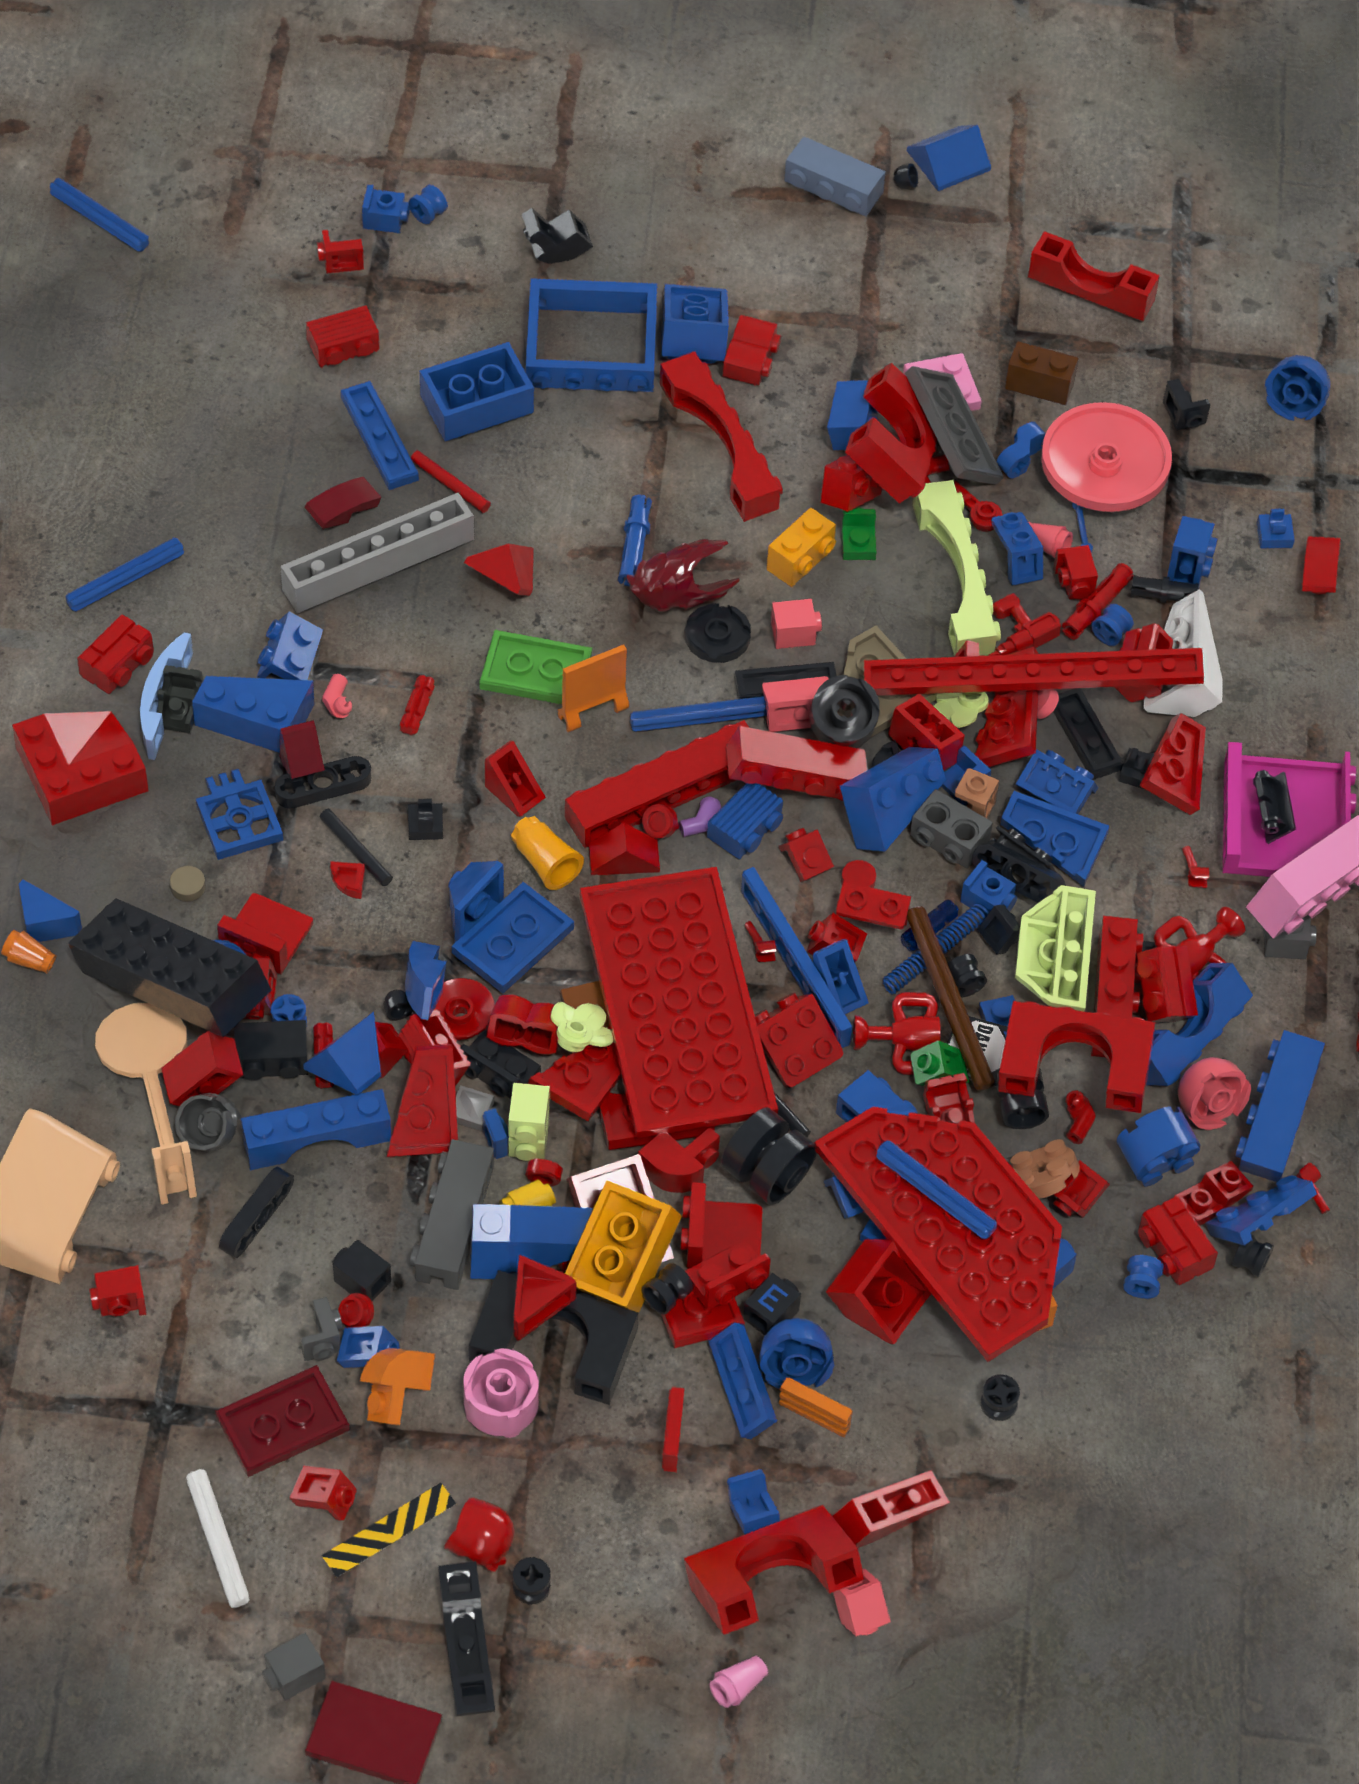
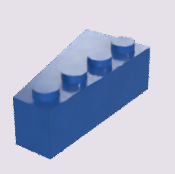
M1286 1030L1283 1031L1280 1041L1273 1039L1267 1060L1273 1061L1270 1073L1262 1072L1256 1091L1262 1093L1259 1106L1251 1105L1246 1124L1251 1125L1252 1128L1248 1138L1241 1136L1235 1157L1241 1158L1240 1171L1274 1182L1282 1179L1295 1134L1304 1112L1305 1103L1308 1100L1325 1045L1324 1042Z

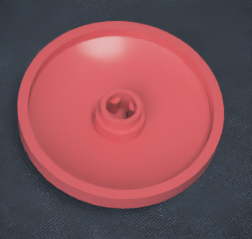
M1100 402L1072 408L1060 415L1050 425L1043 441L1041 462L1050 484L1069 501L1092 510L1117 512L1139 507L1160 493L1170 474L1172 451L1165 433L1150 417L1128 406Z

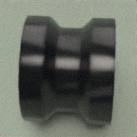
M964 954L948 963L961 997L971 996L979 992L986 985L987 978L983 971L978 970V961L974 955Z
M1251 1234L1253 1240L1246 1245L1240 1244L1232 1265L1237 1268L1246 1267L1250 1269L1252 1275L1259 1278L1268 1263L1274 1245L1269 1242L1261 1243L1256 1241L1255 1236Z
M997 1374L991 1376L983 1387V1395L981 1397L983 1413L995 1421L1010 1419L1018 1407L1020 1397L1018 1383L1007 1375Z
M526 1557L515 1565L513 1570V1593L519 1601L533 1605L544 1601L548 1597L551 1589V1574L547 1563L536 1557Z

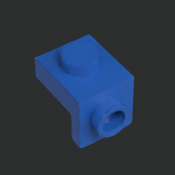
M761 1469L731 1477L727 1480L730 1507L744 1535L780 1521L779 1512L767 1491L765 1474Z

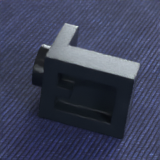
M1179 379L1167 381L1163 404L1176 431L1196 428L1205 424L1210 410L1208 399L1192 402L1189 391L1184 390Z

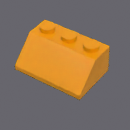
M606 1180L565 1274L571 1276L576 1281V1289L594 1296L599 1301L617 1305L639 1314L645 1300L642 1294V1287L651 1278H655L682 1216L671 1205Z

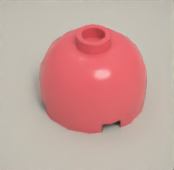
M1215 1057L1205 1058L1193 1064L1181 1078L1177 1091L1180 1107L1198 1128L1205 1130L1221 1128L1227 1124L1222 1119L1229 1117L1232 1113L1237 1117L1243 1111L1250 1098L1251 1084L1246 1079V1075L1229 1060Z

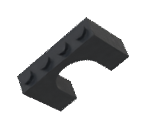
M498 1270L469 1343V1362L481 1354L484 1356L494 1353L495 1349L513 1350L517 1341L514 1337V1310L518 1272L507 1273ZM587 1293L576 1294V1300L550 1319L570 1323L582 1333L587 1342L585 1352L575 1375L574 1394L610 1405L638 1330V1312L599 1301Z

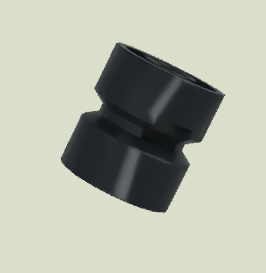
M1040 1068L1034 1097L998 1092L999 1097L1003 1098L1001 1100L1003 1122L1007 1127L1012 1129H1029L1041 1125L1048 1119L1049 1110L1046 1095L1043 1093L1044 1083ZM998 1072L997 1075H996V1082H997V1088H998V1090H999V1072Z

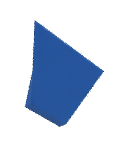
M374 1012L303 1064L304 1070L356 1095H359L381 1077Z

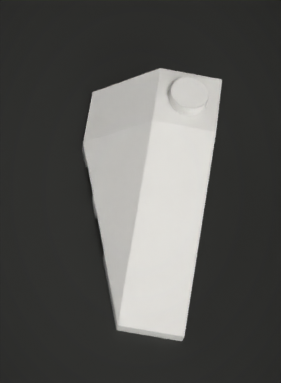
M1199 589L1172 605L1164 631L1174 640L1172 649L1202 648L1204 684L1163 685L1161 695L1150 698L1145 696L1144 709L1147 712L1170 715L1182 713L1189 717H1196L1222 703V675L1204 594Z

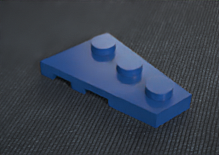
M1013 791L1001 817V825L1007 830L1012 828L1026 839L1025 843L1034 850L1038 847L1053 858L1051 863L1083 887L1088 880L1110 827L1109 825Z
M1294 1175L1287 1176L1276 1182L1277 1186L1271 1190L1255 1192L1246 1198L1247 1202L1237 1207L1230 1206L1218 1211L1216 1218L1206 1222L1210 1236L1246 1245L1253 1240L1250 1234L1252 1231L1258 1229L1260 1231L1267 1230L1274 1225L1272 1217L1290 1214L1317 1195L1313 1182L1297 1178Z

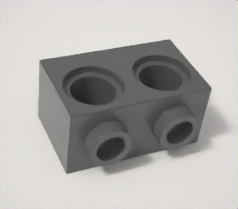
M935 789L913 815L910 836L914 837L921 845L929 846L943 854L950 862L958 863L968 869L973 863L972 858L975 849L990 841L993 822Z

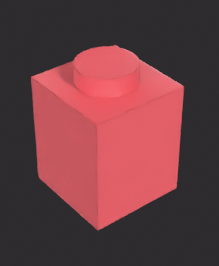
M812 599L772 603L771 627L776 649L815 645L816 632L822 630L820 612H814Z
M865 1568L862 1569L865 1580L833 1592L841 1623L856 1637L872 1634L880 1626L890 1623L881 1583Z

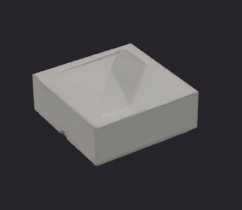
M460 1085L456 1095L457 1124L482 1131L484 1112L491 1110L494 1104V1096Z

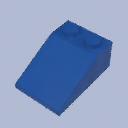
M665 284L661 342L662 356H667L672 360L695 351L702 362L716 363L717 361H724L729 328L727 289Z

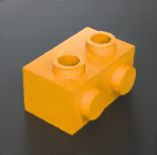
M810 507L768 546L767 571L790 587H793L834 549L836 544V524Z

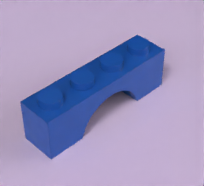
M1210 963L1193 980L1198 1016L1189 1018L1182 1030L1177 1034L1169 1030H1155L1146 1085L1169 1086L1175 1083L1180 1078L1181 1071L1189 1063L1197 1060L1202 1054L1201 1050L1211 1040L1220 1036L1223 1032V1027L1244 1010V1005L1251 999L1253 994L1233 963Z
M383 1089L241 1118L243 1142L250 1170L284 1164L297 1150L319 1141L342 1140L351 1143L356 1148L389 1142L391 1138V1119Z

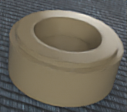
M183 866L176 869L170 877L171 892L181 901H194L200 898L206 887L204 874L193 866Z

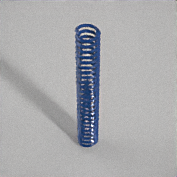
M974 904L973 907L966 910L958 919L954 920L946 929H943L942 932L936 935L939 944L943 947V953H947V950H951V947H954L955 944H958L959 941L970 935V931L973 932L974 928H978V925L982 924L987 916L976 907H980L988 915L989 912L984 906ZM920 950L912 954L911 957H908L907 960H904L887 976H884L883 984L890 994L895 995L896 991H900V988H904V985L915 979L916 975L918 976L920 972L927 969Z

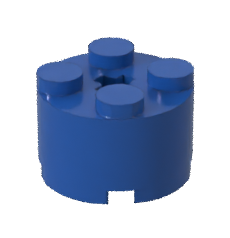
M1171 1106L1160 1108L1135 1121L1138 1128L1130 1134L1125 1128L1116 1139L1137 1180L1142 1182L1144 1187L1159 1182L1163 1178L1162 1174L1174 1169L1175 1173H1181L1194 1165L1192 1157L1200 1151L1201 1147L1180 1107H1176L1174 1112Z

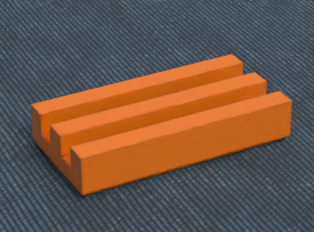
M786 1377L780 1387L779 1405L845 1437L851 1426L852 1409Z

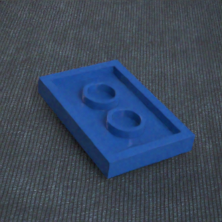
M522 882L452 945V954L497 990L504 993L574 930V920L525 882Z

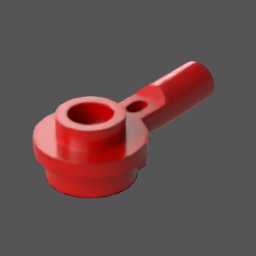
M954 481L957 493H962L964 505L970 511V520L973 526L983 532L994 530L992 518L1002 516L1001 508L990 501H979L960 483Z

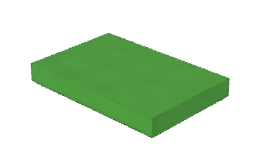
M494 630L480 679V689L562 704L563 668L591 658L592 647Z

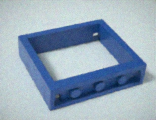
M531 279L526 374L533 387L653 392L657 283ZM539 310L647 314L645 363L536 359Z

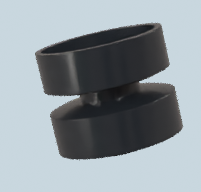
M765 1107L749 1117L731 1138L723 1153L721 1166L740 1182L750 1180V1190L767 1204L775 1205L785 1199L800 1184L810 1170L817 1153L815 1151V1143L798 1130L788 1132L789 1123L771 1108Z

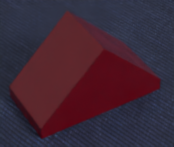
M314 720L280 729V759L292 779L325 770Z

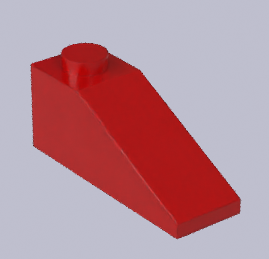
M930 1470L853 1498L832 1517L856 1547L860 1548L945 1507L950 1502L934 1473Z

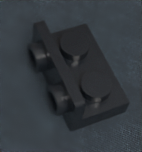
M486 1030L482 1031L469 1047L465 1044H462L460 1047L464 1051L463 1054L468 1056L467 1060L471 1062L465 1074L470 1078H478L488 1084L491 1090L501 1097L506 1096L511 1099L513 1083L528 1084L530 1077L538 1072L541 1073L540 1064L511 1046L501 1045L490 1040L487 1037Z

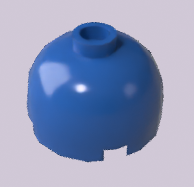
M1302 355L1286 357L1273 367L1265 381L1268 394L1266 397L1267 402L1275 413L1285 419L1294 421V417L1309 420L1321 412L1329 398L1331 382L1328 373L1320 362L1311 357Z
M800 1318L786 1319L775 1324L763 1338L759 1354L760 1368L765 1373V1379L770 1385L780 1389L787 1377L805 1386L815 1383V1388L823 1385L831 1376L834 1368L832 1345L829 1336L818 1324Z

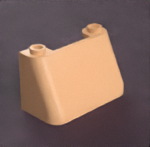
M28 1109L0 1163V1265L60 1284L65 1273H70L75 1265L77 1252L73 1251L72 1239L97 1186L105 1187L109 1181L114 1182L118 1175L120 1162L117 1161L116 1153L50 1115L38 1110Z

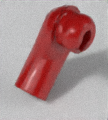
M1074 1090L1068 1093L1065 1098L1067 1110L1073 1120V1124L1066 1136L1071 1142L1081 1144L1092 1127L1096 1115L1088 1098L1081 1091Z

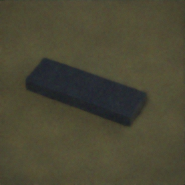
M834 662L736 670L734 678L738 699L764 696L762 692L763 683L824 676L830 679L837 675Z
M1081 688L1060 693L1058 704L1053 712L1085 769L1094 775L1092 780L1121 771L1124 763Z

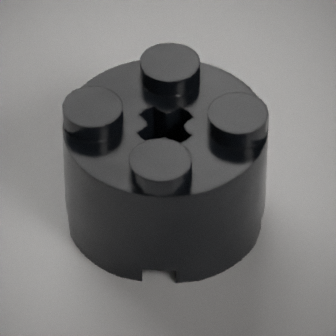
M839 675L828 679L818 688L810 708L809 720L813 733L822 742L853 748L863 745L872 736L877 725L880 713L879 698L873 687L860 678ZM842 708L844 712L850 710V717L839 716V709Z

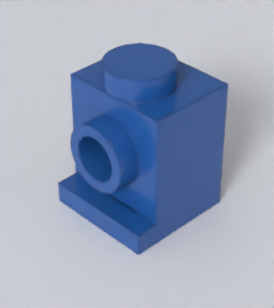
M367 185L362 205L363 229L400 233L402 222L408 221L410 213V203L405 202V193L374 190V185Z
M981 860L964 881L960 902L968 907L980 904L989 913L994 906L1004 904L1010 912L1017 901V896L1015 895L1016 884L988 868V863ZM976 907L980 909L985 916H987L983 909H981L980 907Z

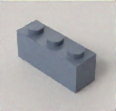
M803 136L786 159L784 181L841 205L850 211L867 216L883 194L885 171Z

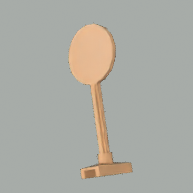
M132 1003L116 1009L102 1021L95 1037L96 1053L102 1064L114 1073L131 1078L141 1077L144 1080L160 1147L152 1148L151 1150L161 1204L168 1203L167 1194L188 1190L190 1198L197 1197L188 1141L174 1143L158 1074L162 1072L161 1068L172 1060L176 1054L186 1049L187 1028L180 1017L149 1003Z

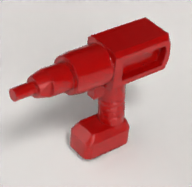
M1014 593L994 602L993 615L997 619H1004L1012 615L1018 624L1014 626L1016 633L1010 635L1006 642L1000 644L988 656L1008 655L1031 647L1037 648L1060 636L1061 624L1059 618L1047 612L1031 620L1021 606L1020 599Z

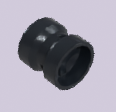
M668 1263L659 1272L658 1278H651L642 1287L644 1299L652 1309L660 1314H667L676 1306L677 1299H684L693 1291V1283L684 1269L674 1263Z

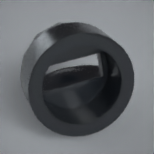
M913 163L904 164L896 168L893 181L900 189H911L918 186V172Z
M396 989L388 992L384 1001V1010L390 1020H401L408 1017L413 1012V1009L407 1000L406 993Z

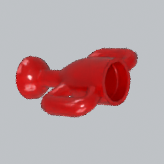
M1222 907L1216 915V926L1207 934L1198 935L1187 918L1175 916L1156 930L1153 939L1157 947H1176L1167 943L1166 940L1182 928L1187 939L1181 941L1176 946H1187L1192 980H1194L1199 975V971L1208 962L1227 963L1213 952L1216 943L1225 936L1240 937L1245 933L1246 929L1243 920L1234 910L1229 907Z
M903 992L896 995L892 1002V1011L895 1019L892 1026H868L865 1019L854 1015L853 1049L860 1050L867 1044L868 1040H892V1044L895 1045L892 1064L896 1071L903 1075H914L912 1062L903 1061L906 1049L916 1051L938 1040L940 1041V1017L936 1016L938 1003L934 996L928 993ZM924 1006L927 1007V1011L924 1016L906 1018L902 1007Z

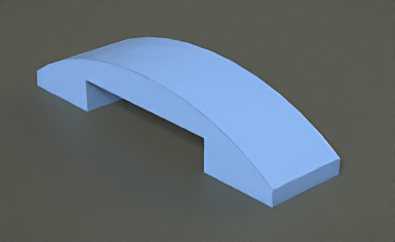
M189 633L180 635L161 653L150 670L143 688L140 705L141 727L145 751L148 759L155 760L164 736L163 717L161 713H158L157 695L158 689H162L164 683L163 669L165 665L175 666L176 668H188L193 655L191 634Z

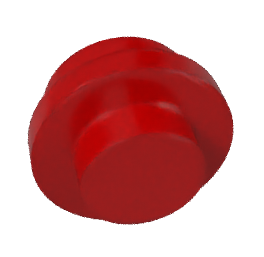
M350 1294L341 1301L338 1308L341 1321L347 1328L368 1327L374 1317V1305L365 1294Z

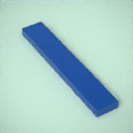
M752 867L744 870L741 883L742 894L770 940H775L778 953L804 995L813 994L841 1047L849 1046L852 1034L851 1023L756 869Z

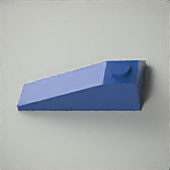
M473 1204L470 1279H495L498 1270L507 1273L518 1272L519 1254L548 1267L571 1260L594 1208Z

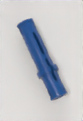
M635 495L631 498L629 518L624 524L626 538L620 573L618 575L620 584L624 582V577L627 575L635 576L637 565L642 560L646 534L650 532L648 519L652 501L648 497L644 505L645 495ZM625 578L624 586L630 587L627 578Z

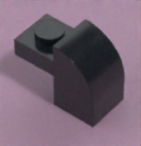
M533 208L522 214L526 226L523 228L524 234L532 245L536 259L541 262L553 264L570 261L593 247L586 224L570 210H567L550 222L546 221Z

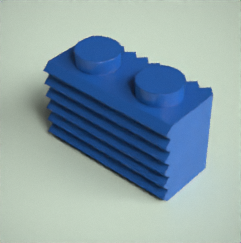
M746 783L708 821L707 838L736 858L741 859L746 852L752 853L757 849L763 835L768 830L772 832L781 824L783 820L782 798L777 797L775 793L767 790L761 784Z

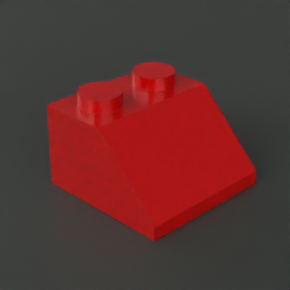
M865 1239L826 1291L827 1295L847 1319L889 1344L896 1343L931 1295L928 1288L901 1257L894 1241L890 1239Z

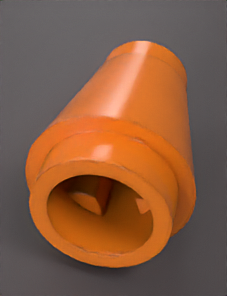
M13 930L6 939L1 951V955L7 957V962L42 971L46 974L51 970L57 955L24 930L21 933Z

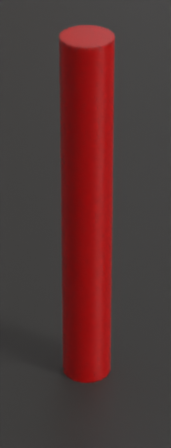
M419 450L412 454L411 460L413 463L453 492L459 493L464 500L482 513L488 511L491 502Z

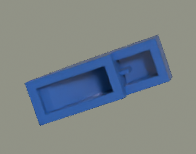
M412 941L407 963L405 993L415 1013L421 1019L429 1020L443 993L447 961L438 960L440 946Z

